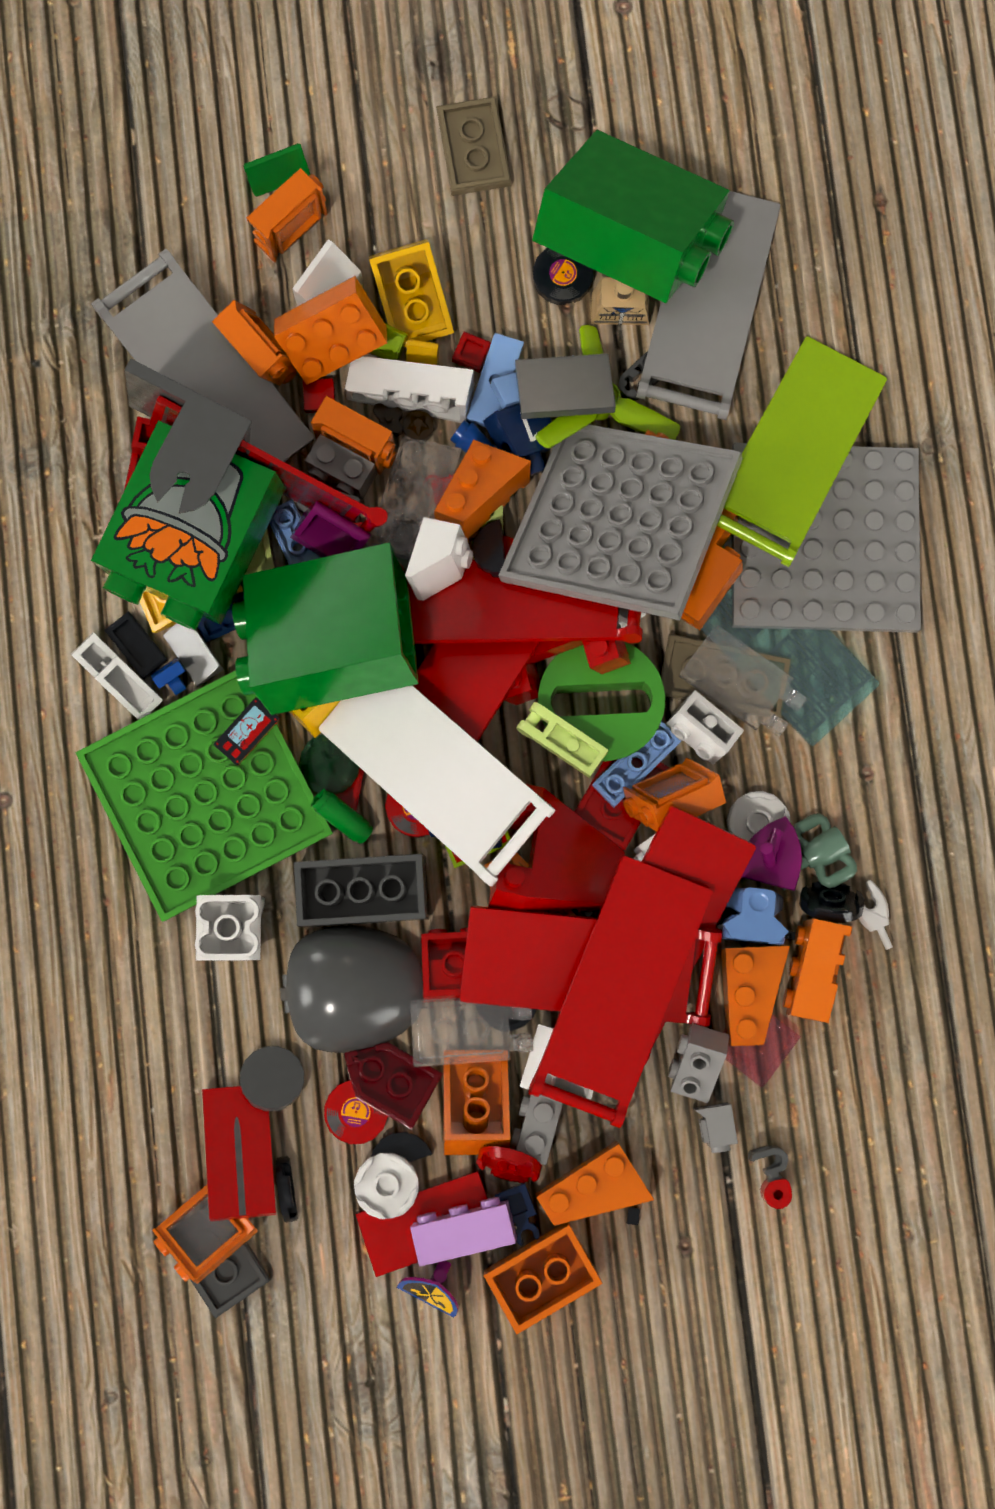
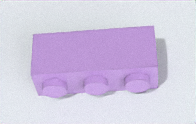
M493 1197L480 1201L481 1207L468 1209V1205L465 1204L448 1209L449 1214L437 1217L436 1212L417 1216L418 1222H414L410 1229L419 1267L516 1244L517 1235L508 1200L500 1202L499 1197Z

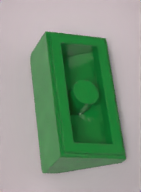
M298 143L243 165L247 180L255 197L278 189L300 168L308 176L310 175L301 144Z

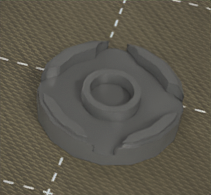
M266 1046L254 1051L244 1061L240 1071V1088L251 1105L263 1111H280L291 1105L298 1099L304 1086V1069L299 1059L290 1050L279 1046Z

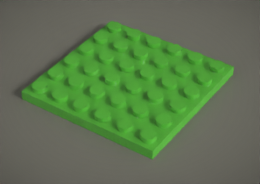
M236 670L75 752L162 922L196 906L198 895H217L334 834L327 820L316 813L314 808L311 807L314 795L277 724L239 766L234 764L213 745L257 697L255 694L244 695L237 681Z

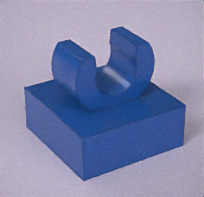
M178 657L151 674L152 680L159 689L168 684L175 695L186 689L185 684L179 677V675L185 672V668Z

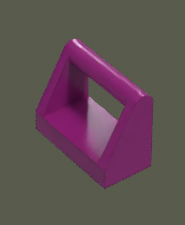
M316 500L303 513L290 538L320 557H326L362 549L371 534Z

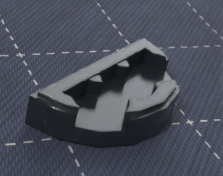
M500 519L488 523L479 530L472 545L473 556L477 566L495 578H499L500 570L505 561L503 529Z
M403 1131L391 1133L382 1138L373 1149L371 1157L379 1153H395L412 1162L430 1156L433 1153L427 1142L415 1134Z
M288 1156L279 1157L276 1160V1181L281 1213L284 1222L297 1221L298 1212L291 1162Z

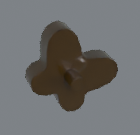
M375 404L373 412L379 420L378 424L391 430L395 436H400L403 433V426L400 423L403 417L401 408L395 407L390 409L384 404Z

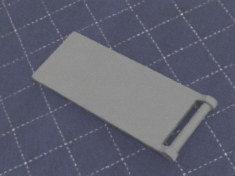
M732 191L729 192L722 213L723 216L734 220L729 239L718 256L711 253L707 268L695 288L682 282L667 304L661 301L636 398L645 400V397L716 414L718 419H727L780 210L779 203ZM650 378L723 397L720 403L649 385Z
M166 248L158 254L159 258L102 300L97 298L91 303L97 314L103 319L135 361L251 420L249 442L251 445L286 462L314 440V436L271 381L260 378L213 324L212 321L218 314ZM168 268L172 272L170 276L114 317L109 312L111 308L164 269Z

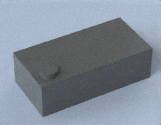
M423 854L294 862L297 927L429 920L426 856Z

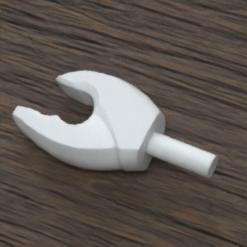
M868 880L866 885L870 891V897L874 901V907L868 909L864 905L863 914L858 919L870 932L877 930L885 950L893 948L884 926L889 925L888 903L878 886L873 881Z

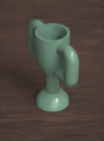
M820 813L812 814L793 826L803 850L801 870L806 867L814 868L819 882L827 888L836 887L855 875L857 863L849 855L851 853L849 845L837 827L831 828L827 817ZM821 825L822 833L810 842L801 837L803 833ZM838 860L847 865L832 875L826 876L825 866L831 865Z

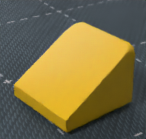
M413 339L408 340L407 362L438 365L439 345L437 343Z

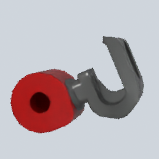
M773 1144L750 1150L748 1152V1159L752 1162L771 1155L775 1156L774 1163L763 1168V1172L768 1178L762 1183L760 1193L762 1199L770 1207L775 1209L787 1207L792 1200V1189L789 1181L780 1175L779 1172L786 1169L788 1155L780 1147Z

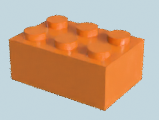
M356 276L274 319V337L306 385L388 343L387 326Z
M569 1222L560 1224L540 1236L539 1239L533 1240L484 1269L483 1274L516 1335L603 1284Z

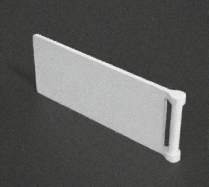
M413 685L341 700L319 727L321 733L491 887L498 881L497 875L546 817L550 818L556 811ZM532 803L536 807L533 813L486 868L482 865V860L526 807Z

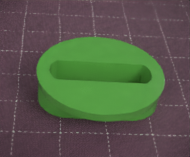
M626 642L625 645L631 664L600 674L589 667L582 645L555 656L546 668L539 686L538 703L554 714L556 713L552 708L551 701L556 694L643 690L647 694L650 701V708L647 712L559 716L609 750L602 762L622 759L644 747L655 735L664 715L665 690L658 670L643 652ZM542 721L543 724H544V726H545V728H546L547 725H548V723H546L545 721Z

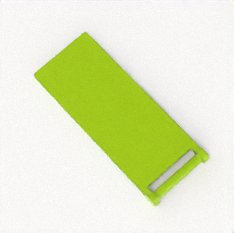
M808 336L805 337L742 452L743 459L724 506V509L789 542L790 545L787 549L721 514L717 526L781 560V564L789 567L883 389L887 378Z

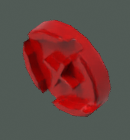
M498 1146L480 1148L476 1161L481 1170H484L485 1166L491 1169L490 1174H493V1176L518 1183L528 1182L529 1177H531L533 1182L537 1181L542 1169L540 1162L532 1156L517 1150Z

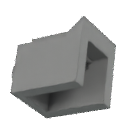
M726 1102L693 1108L702 1116L701 1119H698L702 1142L707 1143L712 1153L730 1151V1145L738 1144L731 1104Z

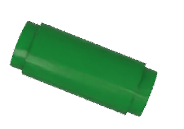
M325 788L322 789L311 802V807L314 808L316 813L353 842L362 844L371 835L373 826L370 825V822L331 791H327Z

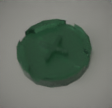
M324 734L319 735L317 738L313 737L307 742L301 752L299 768L309 788L317 793L324 788L334 794L342 793L353 784L358 775L359 766Z

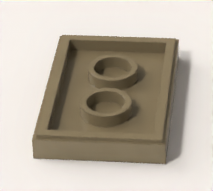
M496 96L436 106L451 195L455 196L511 186Z

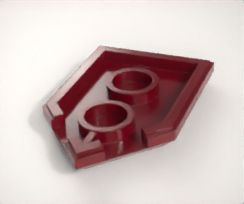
M389 1042L344 1053L355 1097L412 1130L443 1073Z

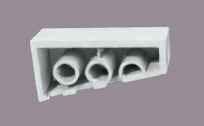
M366 354L350 363L344 391L347 400L370 405L381 403L390 409L399 407L402 411L409 413L421 410L434 418L462 423L464 420L466 421L473 397L474 373L472 369L382 359Z

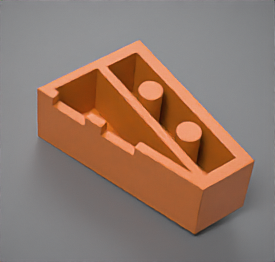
M473 439L434 510V519L461 525L464 535L468 539L490 519V515L501 505L504 507L517 490L521 487L525 488L530 483L531 461Z
M818 919L805 920L802 926L798 925L794 943L799 945L797 957L791 958L788 972L789 976H793L791 989L786 988L783 997V1007L787 1008L786 1015L829 1023L838 988V983H836L839 965H843L845 954H841L845 935H851L852 926Z
M790 946L725 948L721 950L726 1034H729L728 1046L764 1045Z
M617 1141L535 1193L537 1200L554 1226L654 1200Z

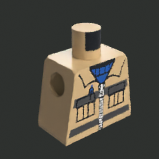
M603 277L591 295V324L649 325L650 296L611 277Z

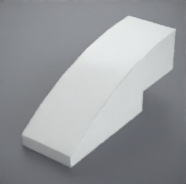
M94 632L71 653L138 720L149 715L163 701Z

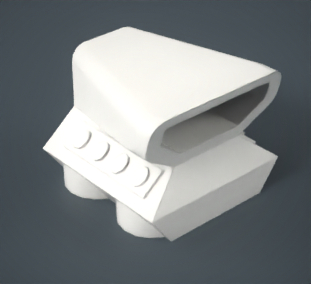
M198 895L195 910L196 961L260 960L261 916L265 906V898L261 897V895Z

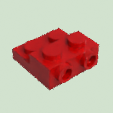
M468 927L460 929V932L447 933L446 929H431L427 934H421L424 1000L460 998Z

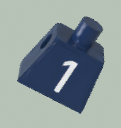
M520 405L496 411L483 420L498 449L531 461L530 476L544 471L545 463L541 454L551 448L547 449L540 445L536 439V434L551 423L550 417L521 419Z

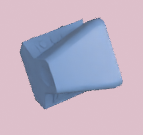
M735 888L725 907L733 915L726 917L717 925V928L723 931L722 939L767 945H784L785 935L789 931L774 917L783 909V897L768 889Z

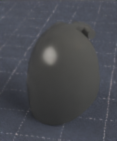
M358 925L328 927L303 937L291 952L287 974L282 975L283 988H280L281 1001H284L285 1013H290L295 1031L302 1041L314 1049L335 1053L358 1051L392 1040L413 1024L419 1014L423 1001L422 972L419 961L409 945L395 935Z

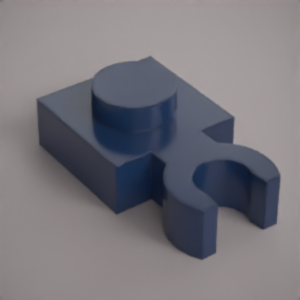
M524 1182L495 1193V1197H499L500 1202L506 1200L509 1202L513 1222L517 1227L516 1242L520 1246L524 1245L521 1233L526 1229L533 1232L535 1239H539L540 1231L538 1226L529 1220V1217L536 1215L537 1212L526 1183Z

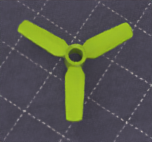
M582 325L579 329L582 355L604 354L597 328L591 325ZM613 384L616 405L615 413L560 416L536 434V439L540 445L549 449L585 428L594 420H605L610 415L619 424L645 434L647 430L655 434L660 432L673 440L679 434L680 425L629 398H620V391Z

